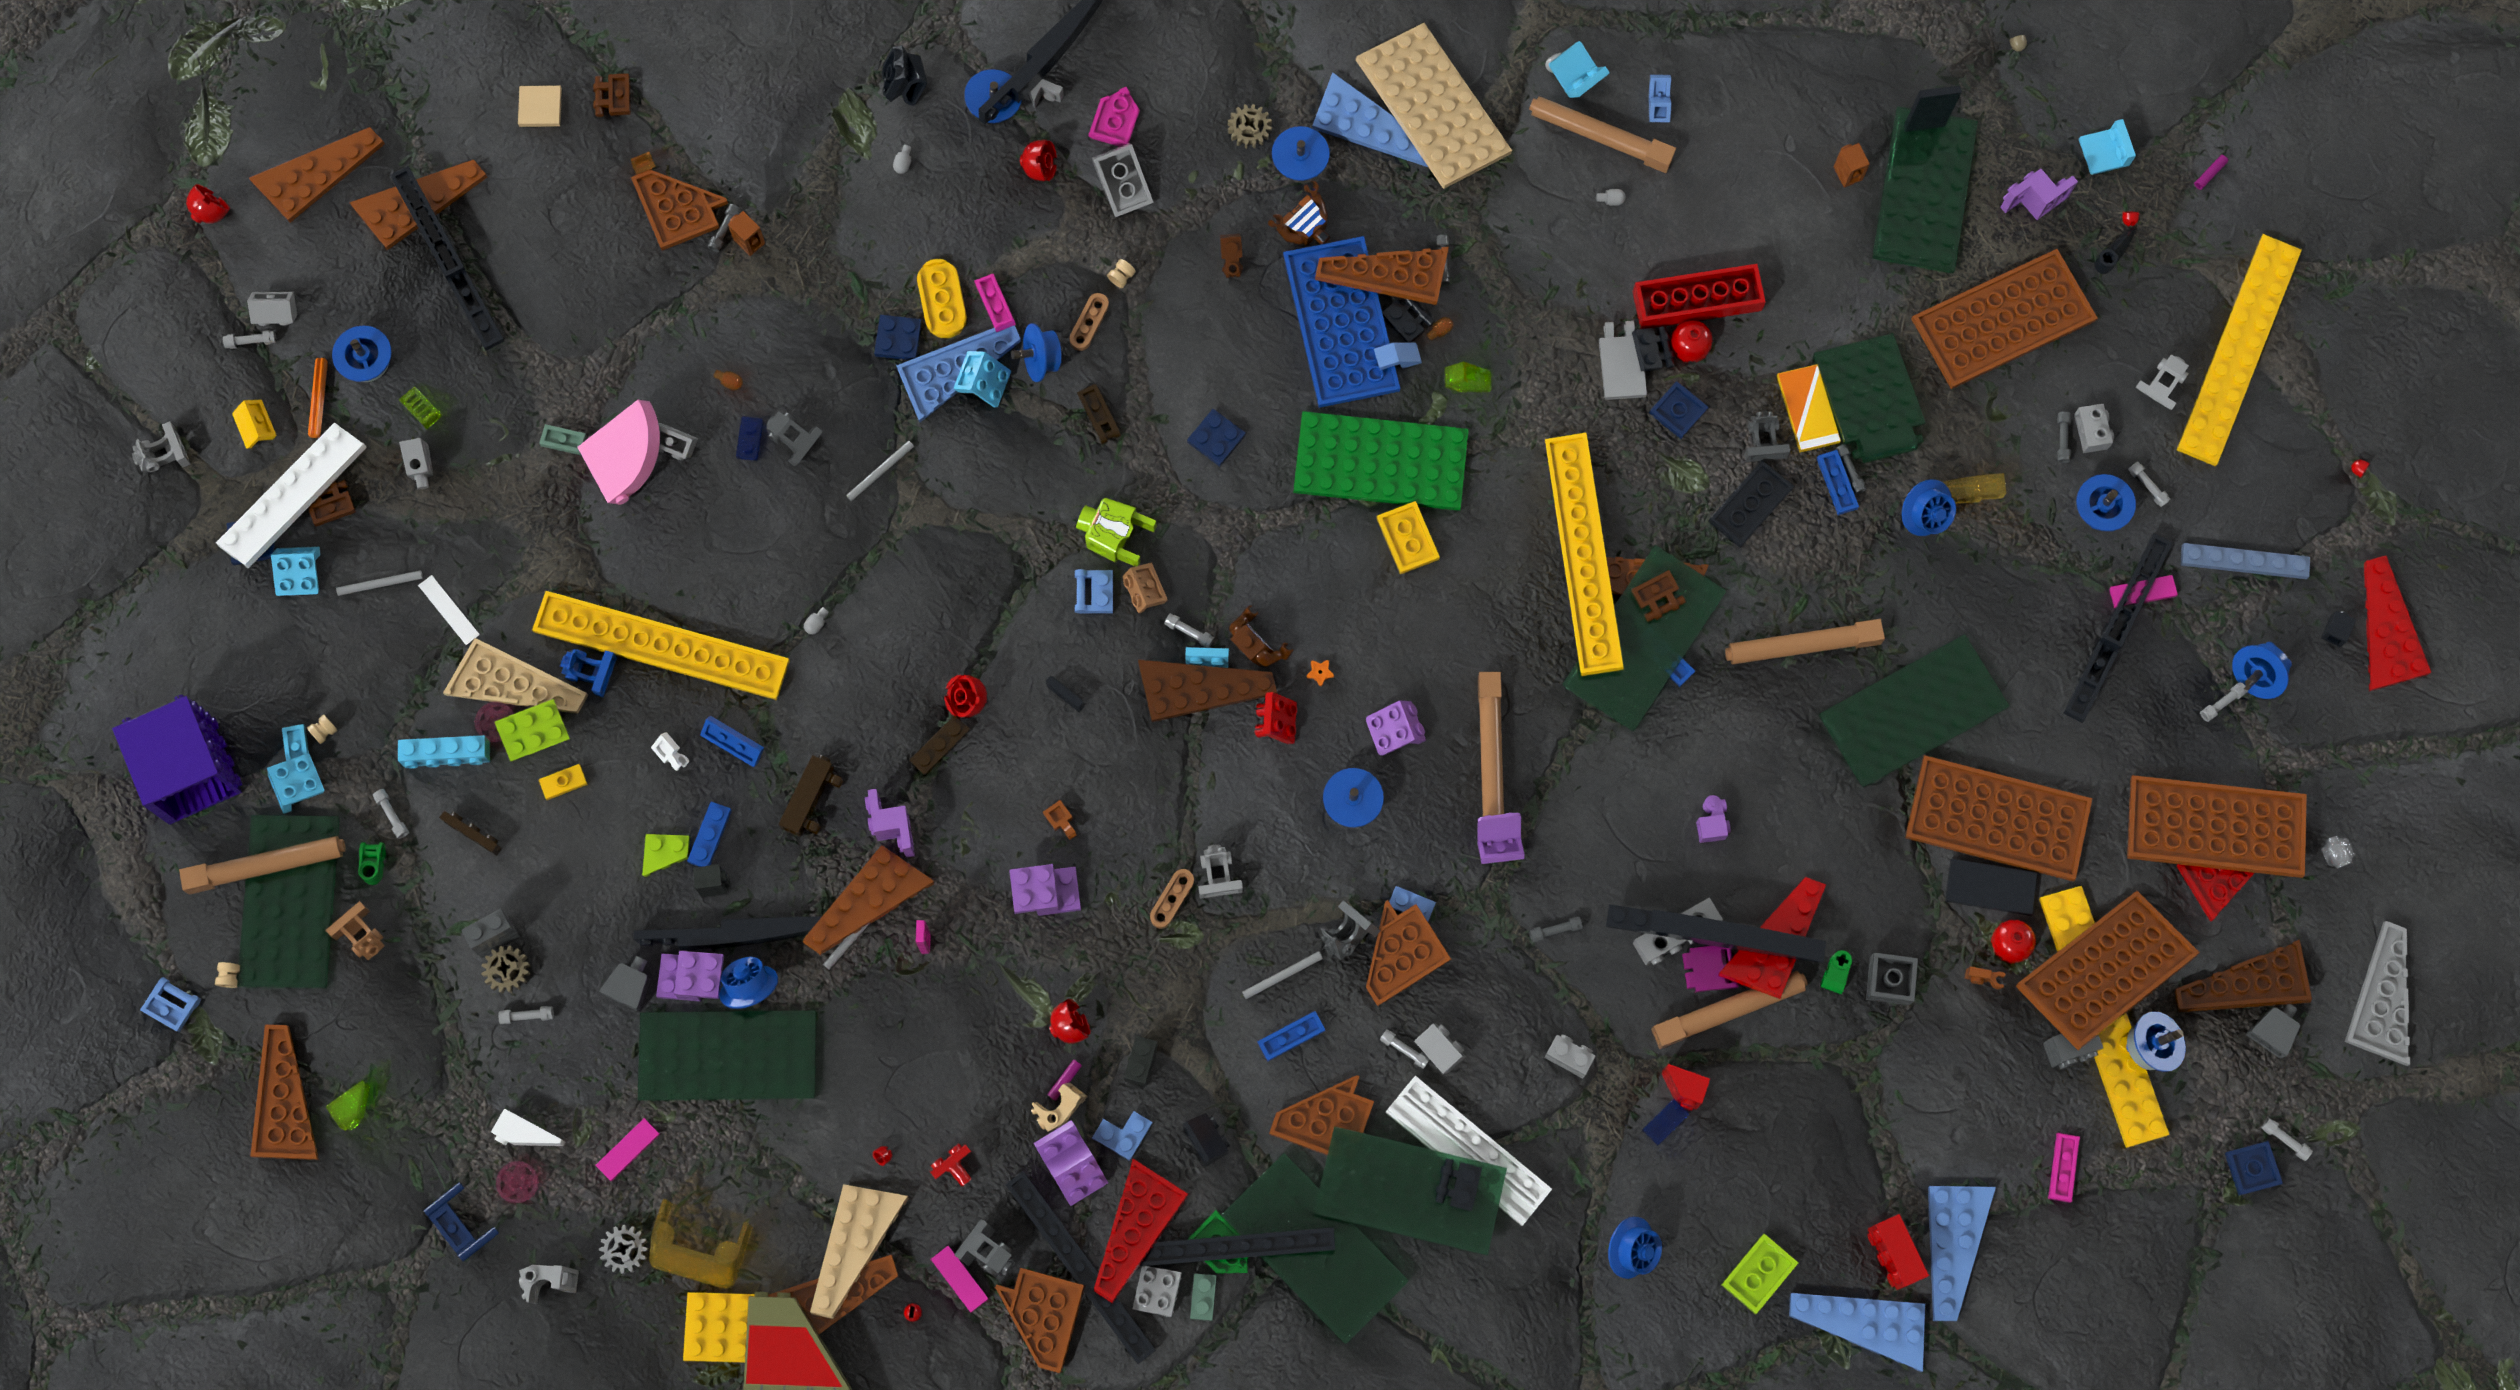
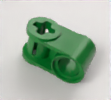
M361 842L358 873L369 885L378 884L383 877V866L386 856V847L383 842H380L379 845L366 844V842ZM370 869H375L373 876L366 877Z
M1837 951L1830 958L1821 981V988L1838 994L1843 993L1852 964V957L1847 951ZM1839 957H1842L1843 962H1845L1842 966H1839V961L1836 960Z

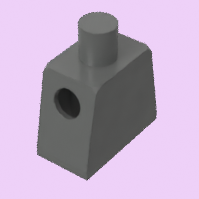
M636 956L630 967L620 963L599 992L616 1002L640 1012L651 980L648 975L642 973L647 961Z
M2285 1004L2282 1010L2276 1007L2269 1009L2245 1035L2281 1059L2287 1056L2300 1028V1024L2292 1019L2297 1012V1008L2291 1004Z

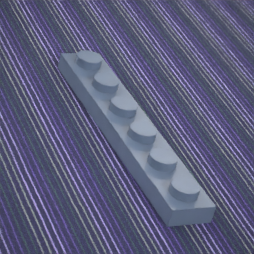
M2183 543L2181 548V566L2299 579L2309 578L2310 557L2189 543Z

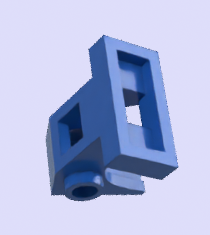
M575 649L571 652L567 651L560 664V667H563L561 673L566 675L565 678L573 682L582 680L592 683V692L596 696L604 697L617 660L615 654L605 650L602 660L587 658V653ZM584 664L595 667L592 676L581 673Z

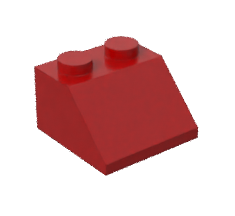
M1670 1064L1663 1069L1662 1076L1675 1102L1679 1103L1681 1108L1688 1111L1697 1109L1703 1103L1710 1078Z

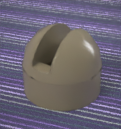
M2019 35L2009 40L2012 49L2015 51H2022L2027 45L2025 35Z

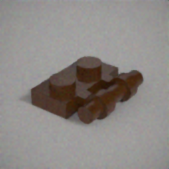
M629 73L609 74L608 82H603L602 76H596L595 83L593 84V92H595L593 108L595 109L596 116L603 117L604 109L609 108L610 116L631 115ZM605 91L609 92V99H603Z
M345 480L334 481L315 500V503L308 507L313 524L316 527L356 513L350 493L348 491L340 493V490L348 488ZM333 493V497L322 500L323 496Z
M1670 570L1631 589L1640 609L1647 606L1651 609L1650 612L1644 615L1647 622L1653 619L1658 620L1662 618L1663 614L1671 610L1675 611L1679 609L1680 605L1686 603L1682 595L1677 598L1673 595L1674 592L1679 590V587ZM1666 597L1668 603L1658 607L1656 601Z

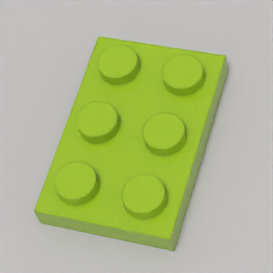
M1763 1234L1721 1285L1754 1314H1757L1797 1266L1798 1262L1767 1235Z

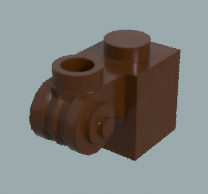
M1220 235L1221 258L1225 259L1222 272H1224L1226 278L1240 277L1243 270V265L1239 262V258L1242 257L1241 235Z

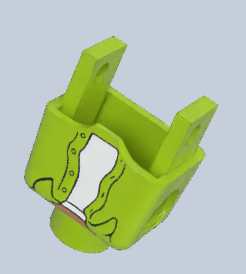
M1104 498L1097 510L1087 505L1084 506L1078 518L1076 528L1086 532V547L1089 550L1115 563L1117 560H1121L1130 565L1139 566L1140 556L1123 549L1126 540L1130 537L1134 524L1152 532H1155L1157 525L1156 520L1137 513L1135 507Z

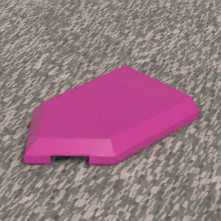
M1127 87L1100 99L1088 135L1090 138L1119 147L1129 144L1140 110L1132 99Z

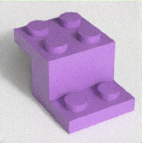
M2042 169L2035 173L2031 171L2023 178V182L2020 184L2016 182L2007 190L2009 193L2003 197L2004 201L2001 209L2007 213L2022 202L2034 218L2038 220L2065 201L2072 193L2078 181L2074 176H2071L2067 180L2063 178L2055 185Z
M877 789L868 790L865 804L869 815H871V818H868V826L872 836L875 835L877 841L897 838L900 852H904L906 858L915 857L910 818L906 807L899 806L882 809Z
M1053 864L1009 870L1015 914L1037 911L1038 916L1081 910L1076 867L1054 869Z
M679 951V955L661 954L656 997L700 1002L701 998L719 999L724 955Z
M1072 1120L1033 1143L1070 1206L1108 1184L1103 1172Z

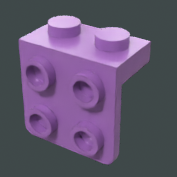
M1400 700L1366 718L1379 755L1384 756L1409 743L1420 744L1426 741L1424 727L1419 723L1417 709L1412 701Z
M1520 813L1487 815L1478 818L1477 845L1481 864L1524 859Z

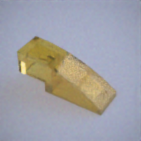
M2004 473L1964 477L1943 482L1949 488L1955 503L1980 502L1982 499H2001L2006 495Z

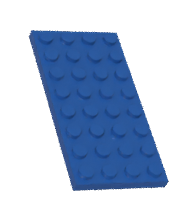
M1364 236L1283 252L1319 408L1400 392L1395 366L1380 370L1374 348L1390 344L1378 293L1315 280L1319 258L1336 256L1357 257L1359 254L1369 256Z

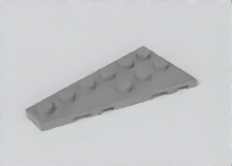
M2385 921L2379 933L2345 1042L2409 1066V1002L2406 981L2408 977V969H2406L2407 929Z

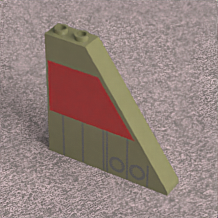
M755 1292V1296H749L743 1390H852L796 1297H791V1293L778 1292L777 1297L768 1296V1292Z

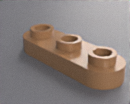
M1095 293L1089 297L1070 334V344L1075 350L1083 351L1090 346L1109 308L1108 299L1104 294ZM1100 303L1102 307L1096 308L1095 305ZM1092 321L1093 324L1091 326L1086 325V322ZM1078 339H1083L1084 342H1083V343H1077V340H1078Z
M1180 869L1174 873L1152 909L1150 920L1156 928L1162 929L1170 925L1193 887L1194 877L1189 870ZM1185 878L1187 883L1182 885L1179 883V880ZM1174 896L1176 898V901L1174 903H1170L1168 901V898ZM1164 915L1165 920L1158 921L1157 916Z

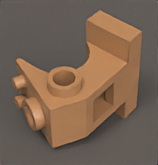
M359 901L327 928L326 931L335 940H338L345 934L353 943L351 948L359 958L364 956L369 960L385 946L381 941L384 937L376 928L371 930L362 918L370 910ZM364 929L367 932L366 935L357 941L354 936Z

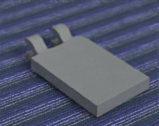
M1625 321V337H1614L1613 322H1605L1603 327L1605 338H1599L1604 399L1646 397L1645 371L1641 372L1632 336V332L1635 330L1634 321Z

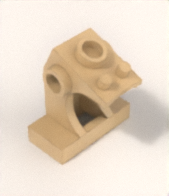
M1071 1083L1063 1084L1058 1090L1061 1093V1103L1055 1110L1050 1111L1038 1102L1032 1103L1034 1109L1031 1111L1033 1114H1038L1039 1118H1037V1121L1043 1130L1046 1129L1050 1132L1066 1124L1079 1105L1088 1097ZM1053 1115L1056 1117L1055 1122L1053 1121Z

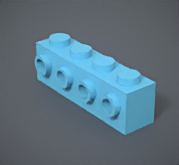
M485 735L398 740V762L403 767L410 769L417 768L418 766H460L467 763L481 765L490 762V741Z

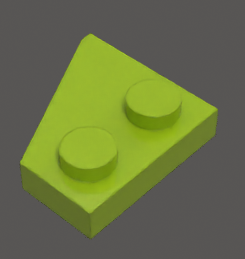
M646 834L642 875L644 877L650 876L653 872L666 869L676 862L680 863L688 859L690 837L684 835Z

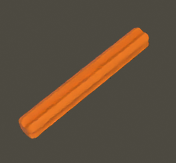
M325 358L315 359L308 435L311 438H319L321 436L328 361Z

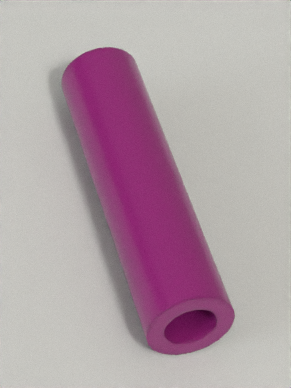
M2220 155L2194 182L2195 187L2202 190L2228 163V158Z
M1073 1059L1047 1095L1056 1101L1061 1095L1058 1091L1060 1087L1065 1083H1070L1082 1065Z

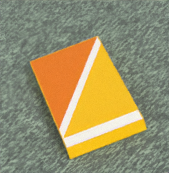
M1818 364L1778 373V383L1799 453L1840 443L1841 440Z

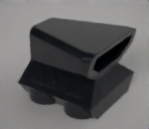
M903 45L893 47L883 64V95L890 102L902 95L904 102L913 106L927 85L921 56L907 53Z

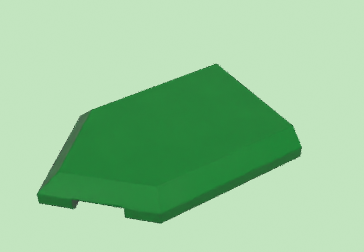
M1215 1210L1187 1240L1237 1236L1241 1234ZM1248 1257L1205 1261L1216 1273H1248Z

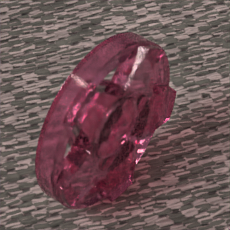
M491 702L484 705L475 717V728L478 734L482 736L484 734L481 731H488L489 737L486 736V738L490 742L502 741L494 722L513 715L514 712L509 706L501 702ZM499 706L502 708L495 711L492 707ZM482 713H484L485 719L479 722Z
M514 1161L508 1163L497 1175V1191L508 1202L523 1203L535 1194L538 1188V1175L535 1169L525 1162ZM515 1166L513 1172L506 1171L508 1168ZM526 1167L532 1172L533 1175L526 1174ZM501 1180L505 1183V1187L502 1190L500 1186ZM533 1186L531 1192L528 1193V1188ZM515 1194L519 1199H510L509 1197Z

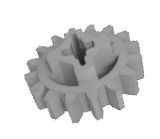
M626 1225L622 1226V1230L615 1226L613 1234L607 1231L608 1239H601V1242L605 1245L599 1248V1251L604 1252L600 1259L602 1261L607 1260L604 1266L606 1268L613 1266L612 1272L614 1273L620 1269L621 1274H625L626 1269L633 1273L635 1265L641 1268L642 1265L639 1261L647 1260L643 1252L649 1251L648 1248L643 1246L648 1242L647 1239H640L643 1233L639 1231L635 1234L636 1228L633 1226L628 1231ZM624 1235H630L635 1240L626 1241ZM615 1240L613 1248L610 1249L611 1243ZM622 1245L629 1247L626 1249L625 1255L619 1252L622 1250ZM638 1250V1253L635 1259L633 1260V1255L635 1251ZM621 1258L624 1264H617L612 1259Z

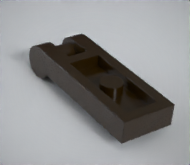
M1094 384L1077 392L1100 443L1105 444L1110 438L1114 437L1116 439L1120 437V431L1097 385ZM1109 425L1110 430L1103 432L1102 427Z

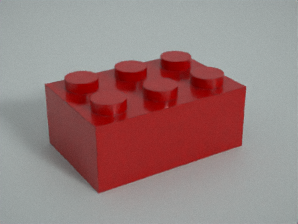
M1900 1214L1868 1228L1869 1233L1867 1237L1871 1245L1876 1246L1879 1252L1877 1258L1881 1266L1886 1267L1889 1273L1887 1279L1892 1287L1899 1290L1929 1276Z

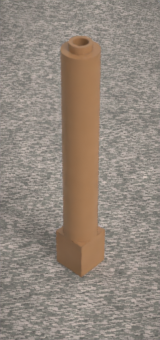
M1540 96L1532 100L1529 108L1532 111V116L1643 160L1644 165L1667 173L1676 151L1675 147L1653 139L1651 142Z
M1881 619L1856 622L1851 626L1729 643L1728 648L1725 649L1727 661H1731L1733 665L1854 646L1862 648L1881 645L1885 637Z
M1479 672L1478 701L1480 707L1482 809L1484 817L1487 815L1504 814L1501 672Z
M334 836L212 865L201 864L179 869L182 890L187 894H194L215 889V886L339 858L343 856V852H346L343 839Z
M1798 971L1790 974L1781 999L1749 989L1689 1014L1655 1025L1651 1030L1659 1049H1663L1683 1041L1685 1038L1804 992L1806 990L1805 986L1808 983L1803 973L1800 974Z

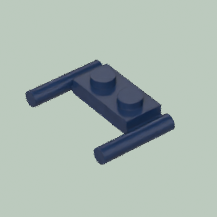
M458 1182L423 1211L464 1262L498 1235L499 1232L493 1226L477 1240L474 1238L451 1206L447 1204L448 1201L465 1189Z

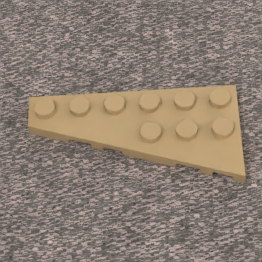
M474 638L443 692L446 696L533 707L554 699L559 711L576 714L579 713L588 697L586 692Z
M843 1184L810 1311L811 1315L832 1319L835 1317L847 1298L851 1287L859 1279L861 1271L869 1263L886 1236L885 1233L892 1222L894 1223L898 1217L902 1206L908 1201V1196Z

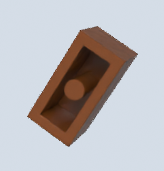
M1859 143L1855 145L1848 144L1841 148L1834 164V169L1845 188L1862 181L1870 163Z
M744 211L730 219L728 226L733 240L749 256H752L765 244L760 227Z

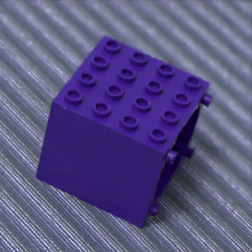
M178 695L179 698L176 696L174 698L175 701L132 720L130 717L126 718V721L123 719V724L112 728L142 805L169 825L242 793L240 788L242 781L237 773L234 774L232 767L235 764L230 754H226L224 748L227 747L223 736H219L217 732L219 725L214 716L211 717L208 711L205 712L202 706L199 707L196 701H192L187 696L184 697V695Z

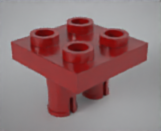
M1274 692L1266 693L1265 703H1258L1256 708H1261L1256 710V714L1259 717L1264 716V724H1257L1255 726V729H1260L1255 730L1256 737L1268 736L1286 744H1294L1297 702Z
M958 1143L948 1151L950 1155L943 1160L940 1157L930 1166L933 1169L929 1172L935 1179L945 1172H950L962 1187L972 1178L960 1162L971 1151L966 1144L961 1146Z

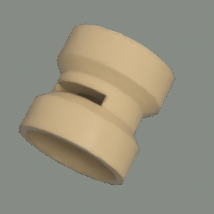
M1119 259L1116 263V268L1111 270L1107 277L1117 287L1124 288L1127 284V279L1131 278L1136 271L1127 261Z
M325 715L319 718L318 723L307 727L308 731L320 744L326 740L328 734L333 735L338 731Z
M225 962L218 963L217 970L219 975L215 979V985L237 988L238 980L236 977L240 972V965Z

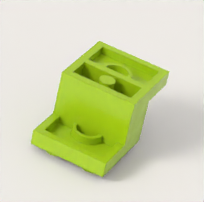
M554 699L494 722L510 762L570 739Z

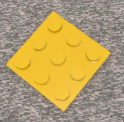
M688 1292L683 1361L745 1363L749 1296H755V1294Z

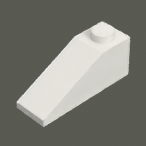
M506 1109L503 1110L491 1133L496 1135L495 1140L504 1145H507L509 1142L513 1145L564 1146L566 1143L562 1139Z

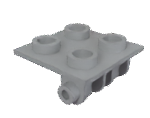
M1142 1266L1132 1309L1171 1318L1174 1314L1173 1310L1177 1294L1179 1293L1178 1288L1182 1279V1272Z

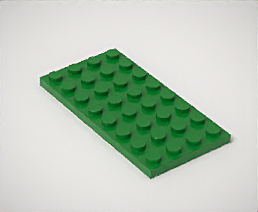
M1302 411L1293 493L1401 505L1416 501L1420 507L1460 511L1468 429Z

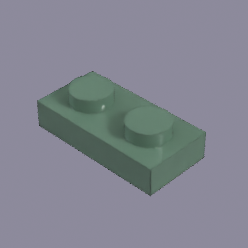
M545 424L539 444L542 447L581 455L578 446L586 441L587 435L582 432Z
M1194 1274L1190 1319L1213 1320L1216 1275Z

